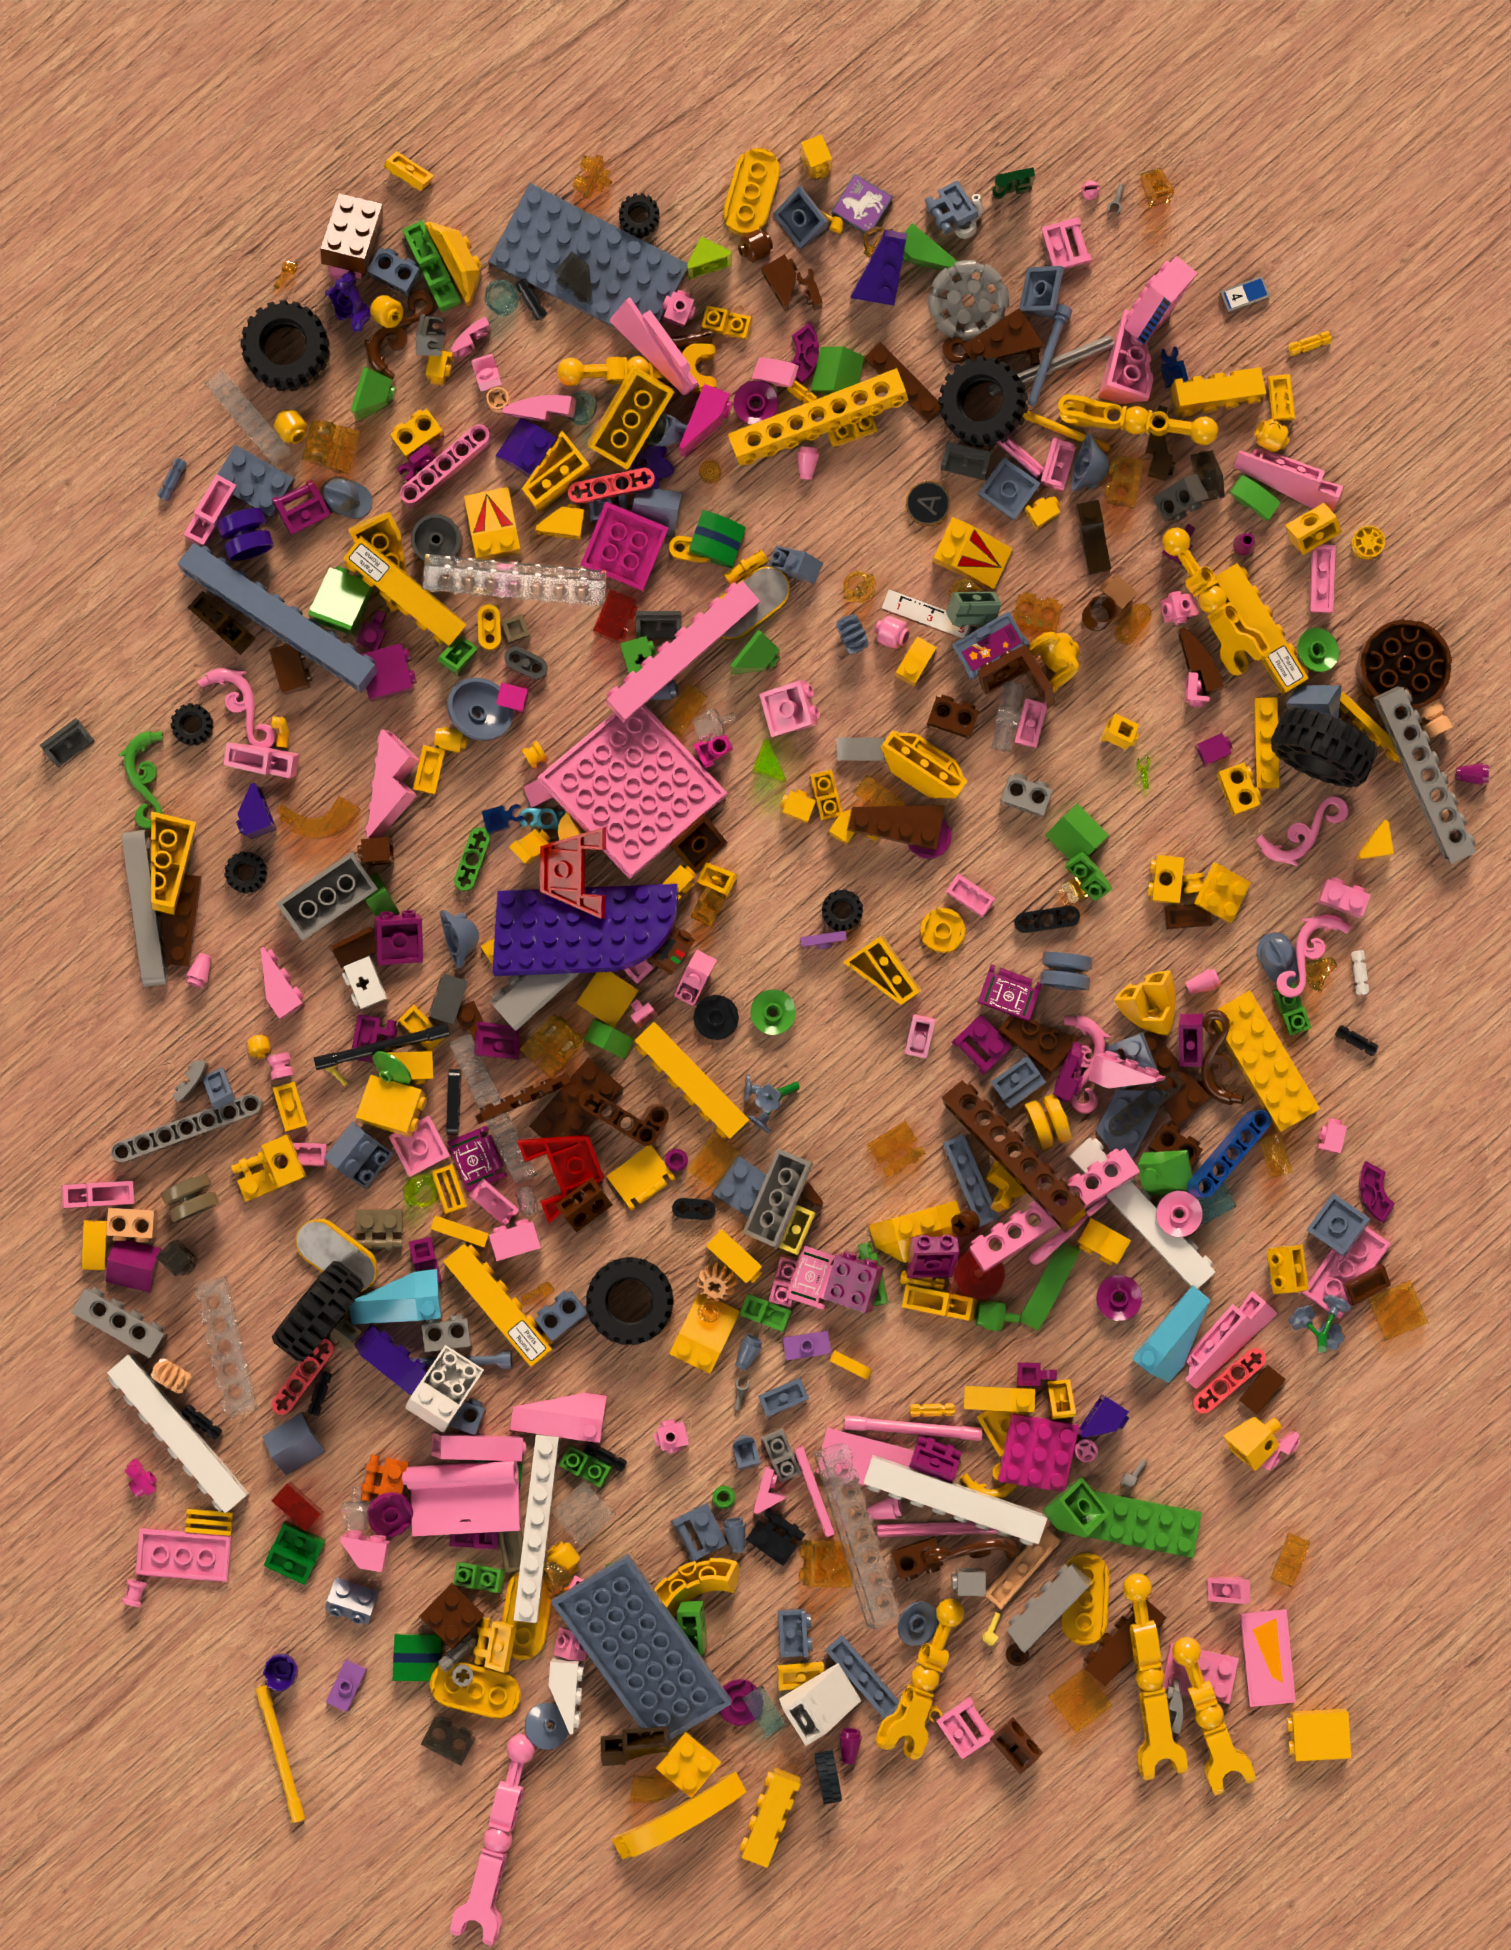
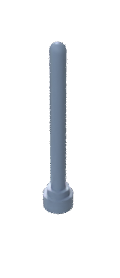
M1056 305L1055 323L1028 399L1030 406H1035L1063 324H1066L1071 318L1073 310L1066 305Z
M511 1350L502 1351L494 1356H464L476 1365H497L502 1367V1369H512ZM437 1357L419 1359L428 1367H431Z

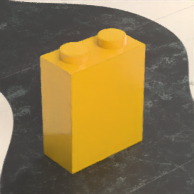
M370 1075L356 1114V1119L366 1125L412 1137L413 1132H416L419 1126L418 1117L420 1111L424 1110L427 1103L426 1094L421 1089L394 1081L386 1082L380 1077Z
M723 1229L706 1245L745 1283H748L749 1280L754 1283L762 1274L759 1270L762 1265Z
M1346 1709L1290 1711V1718L1286 1719L1287 1731L1291 1732L1292 1740L1288 1741V1752L1295 1761L1351 1758L1349 1713Z

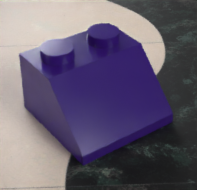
M520 418L497 452L496 457L529 478L536 467L541 464L549 448H552L557 438L538 425Z
M256 783L250 784L237 813L239 820L236 823L241 834L243 833L244 836L246 835L250 839H254L275 831L277 828L261 787Z
M1101 1394L1079 1427L1078 1434L1085 1438L1114 1432L1118 1428L1122 1429L1129 1420V1417L1126 1416L1129 1411Z

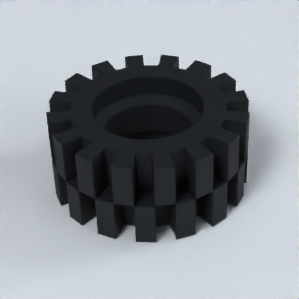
M634 193L632 197L627 196L626 201H622L621 208L619 207V220L625 232H629L633 236L638 235V237H642L644 234L648 236L649 232L653 233L655 227L659 224V208L651 196L648 195L646 197L644 193H641V195ZM637 207H642L648 212L647 219L642 223H636L630 217L632 210Z
M188 703V705H181V708L179 710L176 709L174 711L175 715L171 717L172 723H170V727L172 728V733L180 742L189 746H197L201 742L205 743L207 737L212 735L211 730L214 728L210 713L198 704ZM190 716L198 717L201 723L199 730L195 733L186 732L183 726L185 719Z
M248 851L232 855L233 857L228 859V864L224 868V876L227 879V883L238 892L246 894L256 892L255 890L260 889L261 885L265 884L267 867L263 860L256 854ZM243 864H250L254 868V876L249 881H242L238 878L237 870Z
M838 889L831 892L825 898L822 905L824 921L834 930L845 931L852 929L859 923L863 914L860 898L854 892L847 891V889ZM841 901L848 903L851 907V914L845 919L837 918L833 912L835 904Z

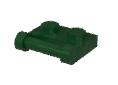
M1034 167L997 175L994 181L995 186L992 190L993 197L995 199H1002L1007 193L1016 192V194H1023L1028 192L1033 187L1035 179Z

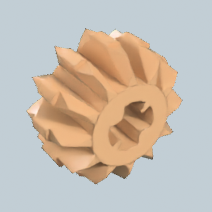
M717 1262L713 1267L708 1264L704 1270L700 1271L697 1286L701 1287L700 1294H707V1300L712 1297L716 1303L720 1298L725 1301L729 1295L734 1293L736 1279L733 1278V1271H726L727 1265L720 1268Z
M160 1359L153 1367L151 1373L152 1379L176 1393H183L192 1378L190 1373L167 1359Z

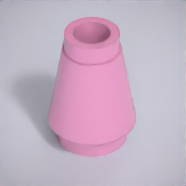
M800 446V451L797 452L799 479L813 480L820 455L817 454L818 448Z
M203 953L198 954L186 975V983L197 988H204V985L208 983L211 956Z
M1207 969L1190 979V981H1187L1186 985L1191 995L1217 990L1216 987L1221 986L1216 970Z
M892 1497L867 1506L870 1520L897 1519V1516H902L900 1500Z

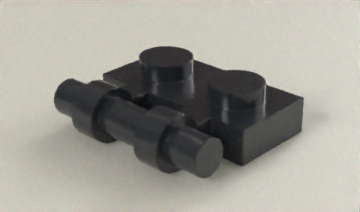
M767 1508L763 1515L770 1521L765 1525L759 1520L746 1540L784 1566L796 1549V1546L789 1541L792 1537H795L801 1542L806 1534L799 1530L798 1525L795 1523L791 1524L785 1520L781 1513ZM775 1525H778L787 1532L784 1537L773 1530Z

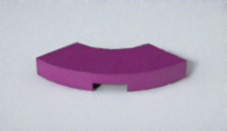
M810 322L792 335L796 345V354L791 363L799 366L796 380L801 385L813 374L819 355L818 338Z
M1364 1161L1359 1177L1361 1198L1372 1216L1381 1223H1384L1395 1204L1388 1198L1384 1190L1383 1180L1386 1172Z

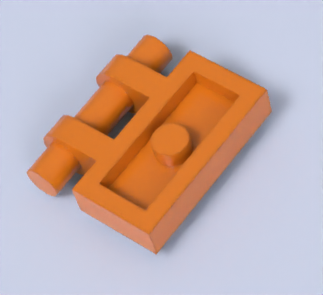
M371 1454L370 1461L366 1464L365 1468L367 1470L365 1483H362L361 1486L363 1491L361 1500L370 1501L372 1493H376L378 1496L387 1492L403 1494L404 1484L402 1475L403 1472H406L410 1462L387 1457L385 1466L378 1465L380 1456ZM376 1472L383 1474L380 1486L374 1485Z

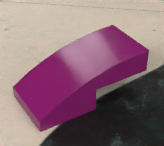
M427 1237L409 1241L415 1270L437 1269L438 1282L441 1284L442 1279L432 1238Z
M498 1532L450 1534L449 1546L497 1549Z

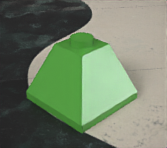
M363 368L351 412L356 420L361 421L388 406L389 401L393 400L396 394L393 380L369 368Z
M758 630L732 662L730 671L735 675L766 671L769 666L773 668L780 660L778 656L780 649Z
M1188 1150L1146 1152L1142 1154L1138 1163L1142 1187L1150 1196L1167 1195L1174 1191L1188 1192L1187 1184L1192 1178Z
M1082 1477L1057 1495L1042 1510L1056 1529L1083 1538L1088 1537L1110 1514Z

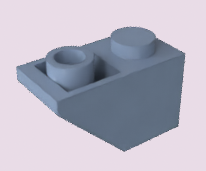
M776 546L768 567L780 570L783 574L798 580L815 584L823 562L806 552Z

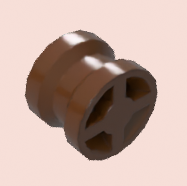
M965 1210L953 1216L951 1219L952 1230L961 1237L975 1232L980 1226L978 1215L972 1210Z

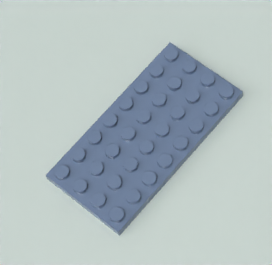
M529 183L488 261L490 265L520 280L525 278L531 286L614 328L616 327L610 322V318L628 298L632 299L642 316L651 310L660 323L665 313V309H662L666 295L671 297L672 292L677 291L687 272L686 262Z
M629 1554L552 1599V1605L640 1728L669 1727L670 1740L732 1704V1699Z

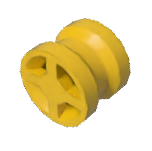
M537 741L533 742L530 748L521 750L533 769L537 767L538 763L548 760Z
M1204 873L1188 874L1182 877V881L1185 882L1184 894L1200 892L1205 877Z

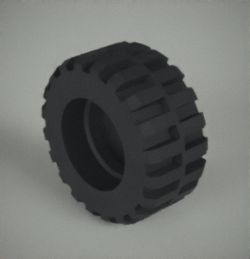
M280 300V304L276 305L274 302L267 303L268 307L265 309L260 307L255 310L257 313L255 317L250 315L247 320L248 326L243 327V339H241L243 359L254 377L259 382L262 381L269 388L276 387L277 391H284L285 388H289L290 391H296L297 387L301 385L305 388L309 386L308 382L310 380L316 381L320 377L318 373L320 370L324 371L327 365L325 361L329 359L330 354L327 332L318 316L314 315L308 307H302L298 302L293 301L292 304H289L287 300ZM283 327H292L300 330L306 339V349L303 355L297 361L288 365L272 363L267 358L264 349L268 337L274 331Z
M977 356L975 361L971 358L964 360L965 365L963 366L957 364L953 367L955 372L952 375L950 373L946 375L945 380L947 382L945 385L941 384L940 388L942 397L938 398V404L941 407L940 414L946 426L958 439L960 438L969 445L972 443L976 447H983L986 444L989 447L996 446L998 441H1001V443L1008 441L1007 436L1010 434L1014 436L1018 432L1016 428L1019 424L1023 425L1025 421L1023 415L1028 411V405L1026 404L1028 395L1022 380L1008 364L999 362L997 358L993 357L986 359L984 356ZM982 383H994L999 386L1004 398L998 413L986 421H973L968 418L964 412V400L968 392L973 387Z
M635 1257L620 1258L607 1263L596 1272L586 1293V1310L588 1311L591 1323L606 1339L622 1345H637L657 1336L667 1325L674 1305L673 1290L667 1276L655 1264ZM626 1279H633L643 1283L648 1288L652 1299L648 1314L640 1321L633 1323L617 1319L612 1314L608 1304L612 1288L618 1282Z

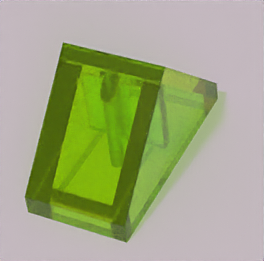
M767 738L763 740L752 773L783 784L787 782V779Z

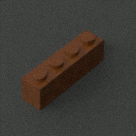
M1146 1600L1149 1621L1154 1620L1156 1628H1158L1167 1617ZM1133 1603L1129 1607L1131 1611L1127 1616L1124 1617L1122 1615L1115 1622L1114 1626L1116 1628L1112 1633L1109 1634L1107 1632L1098 1642L1100 1646L1095 1652L1091 1650L1083 1659L1085 1661L1083 1667L1105 1687L1133 1656L1130 1636V1624H1136Z

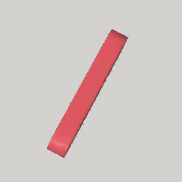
M640 468L579 481L569 486L568 497L572 503L584 504L645 491L654 485L655 477L650 469ZM641 474H646L647 477H651V479L647 481L648 484H643L642 481L635 482L637 487H633L632 479L630 476L634 475L635 480L641 479ZM620 478H625L629 482L628 487L624 490L616 487V482ZM597 483H604L607 490L604 494H596L594 492V486ZM586 485H590L591 497H588V492L582 493L580 499H577L576 495L572 496V493H575V488H579L580 491H586Z
M324 1338L320 1343L321 1345L325 1343L329 1345L327 1348L329 1353H323L320 1356V1359L324 1360L322 1364L310 1354L303 1362H300L274 1397L272 1408L277 1414H287L294 1408L335 1351V1346L329 1339ZM317 1346L312 1353L317 1355L320 1348ZM307 1361H313L317 1366L316 1371L312 1374H308L304 1370V1364ZM299 1379L302 1382L303 1388L300 1392L291 1390L290 1383L292 1380ZM286 1389V1391L290 1395L295 1396L296 1399L293 1400L292 1398H289V1400L286 1402V1405L289 1406L288 1409L283 1408L280 1410L278 1408L279 1403L277 1401L278 1399H285L287 1394L283 1392Z
M1257 1348L1247 1350L1193 1397V1408L1199 1413L1210 1412L1263 1367L1266 1362L1265 1353ZM1251 1353H1254L1256 1355L1259 1353L1261 1355L1258 1358L1260 1363L1257 1364L1253 1362L1251 1365H1249V1367L1252 1368V1370L1249 1372L1247 1367L1243 1365L1241 1361L1244 1360L1245 1363H1248L1252 1359V1357L1250 1356ZM1235 1367H1241L1244 1370V1376L1240 1380H1235L1232 1377L1231 1372ZM1220 1381L1224 1382L1227 1386L1226 1392L1222 1395H1218L1214 1391V1385ZM1209 1389L1217 1400L1214 1402L1211 1398L1206 1403L1208 1405L1207 1408H1198V1399L1200 1397L1203 1399L1207 1398L1209 1394L1206 1391Z

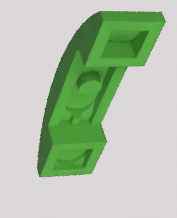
M1064 1241L1052 1253L1048 1265L1019 1317L1020 1322L1037 1331L1040 1329L1079 1255L1080 1249Z

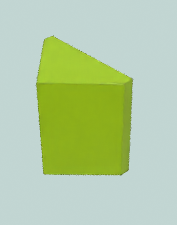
M701 236L687 263L689 280L732 266L730 250Z

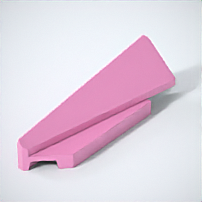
M626 299L610 318V322L683 395L699 387L698 382L690 373L691 367L651 310L642 316L632 299Z
M1256 448L1251 454L1239 451L1234 464V468L1311 509L1325 503L1334 512L1343 488L1341 485L1323 481L1322 478L1325 471L1277 453H1272L1263 448Z
M1253 1291L1250 1292L1239 1309L1232 1304L1189 1352L1187 1357L1189 1375L1186 1377V1381L1196 1389L1201 1386L1277 1315V1312Z

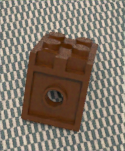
M1026 644L1013 651L1010 650L1003 653L999 659L994 662L985 663L978 670L981 688L985 695L1025 673L1047 709L1055 705L1053 687Z

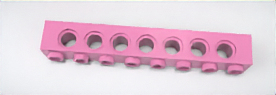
M1125 1148L1121 1151L1118 1149L1113 1150L1106 1155L1107 1160L1101 1164L1099 1161H1096L1087 1167L1088 1172L1082 1176L1078 1173L1067 1180L1070 1187L1068 1191H1074L1086 1204L1084 1206L1085 1209L1139 1174V1169ZM1114 1167L1117 1170V1175L1115 1177H1108L1105 1174V1168ZM1088 1179H1094L1097 1181L1098 1187L1091 1190L1086 1187L1085 1182ZM1059 1199L1055 1204L1063 1206L1067 1203V1200ZM1035 1201L1029 1204L1030 1209L1024 1213L1019 1210L1010 1216L1011 1221L1005 1225L1001 1222L991 1228L992 1233L988 1236L980 1235L971 1241L972 1246H970L969 1251L984 1273L1058 1226ZM1030 1216H1037L1040 1219V1224L1035 1227L1030 1226L1027 1219ZM1011 1228H1017L1020 1230L1021 1236L1017 1239H1012L1008 1235V1231ZM993 1240H997L1001 1243L1002 1248L999 1251H992L988 1244Z

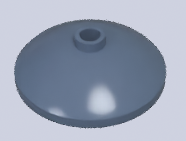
M468 678L460 681L451 690L447 699V711L453 725L464 735L480 741L494 740L502 736L512 723L513 709L496 704L500 686L483 678Z

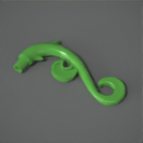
M146 731L134 737L128 746L119 753V757L125 756V771L132 785L152 804L156 813L163 814L160 804L144 785L155 780L157 775L156 766L150 761L140 763L138 769L144 770V774L141 776L138 775L135 768V758L141 748L142 751H145L147 745L153 744V741L164 740L162 731L152 733L151 731ZM142 804L135 813V820L141 828L151 829V819H146L144 816V811L148 808V805Z

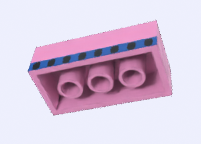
M1177 256L1171 262L1167 260L1159 269V273L1156 276L1153 275L1145 285L1146 287L1138 296L1139 298L1133 304L1130 312L1126 315L1125 318L1128 321L1123 328L1142 344H1145L1171 315L1197 275V272Z

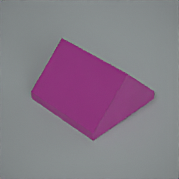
M130 1240L115 1241L107 1259L106 1282L151 1293L162 1248Z

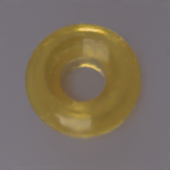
M713 1300L703 1301L698 1307L699 1317L708 1323L715 1322L721 1314L719 1305ZM705 1310H710L712 1315L707 1314Z

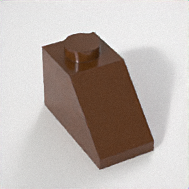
M785 254L762 267L761 271L784 311L789 309L796 281L795 271L798 270L794 261L791 258L788 260Z

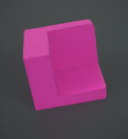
M501 682L496 704L524 714L529 691L525 688Z

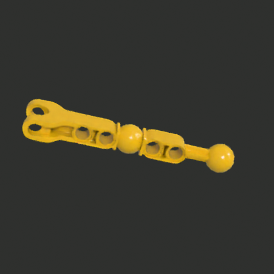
M1133 1573L1124 1581L1123 1592L1126 1598L1133 1602L1136 1623L1130 1624V1636L1135 1666L1138 1668L1136 1671V1682L1140 1687L1139 1698L1145 1734L1144 1743L1139 1747L1136 1757L1139 1773L1144 1781L1154 1779L1155 1766L1158 1761L1164 1758L1171 1760L1172 1767L1178 1774L1186 1773L1188 1765L1186 1751L1172 1737L1165 1688L1162 1686L1165 1675L1161 1668L1158 1632L1154 1620L1149 1621L1146 1600L1151 1595L1152 1585L1147 1576L1141 1573Z

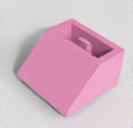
M350 1530V1532L341 1536L340 1542L358 1568L382 1572L387 1567L391 1540H386L385 1535L373 1534L369 1537L363 1536V1531Z

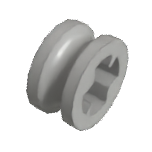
M465 1664L456 1666L452 1672L453 1681L459 1686L469 1685L473 1679L471 1668ZM462 1669L467 1670L466 1674L469 1673V1678H465L463 1682L458 1681L459 1677L456 1678V1673H461Z

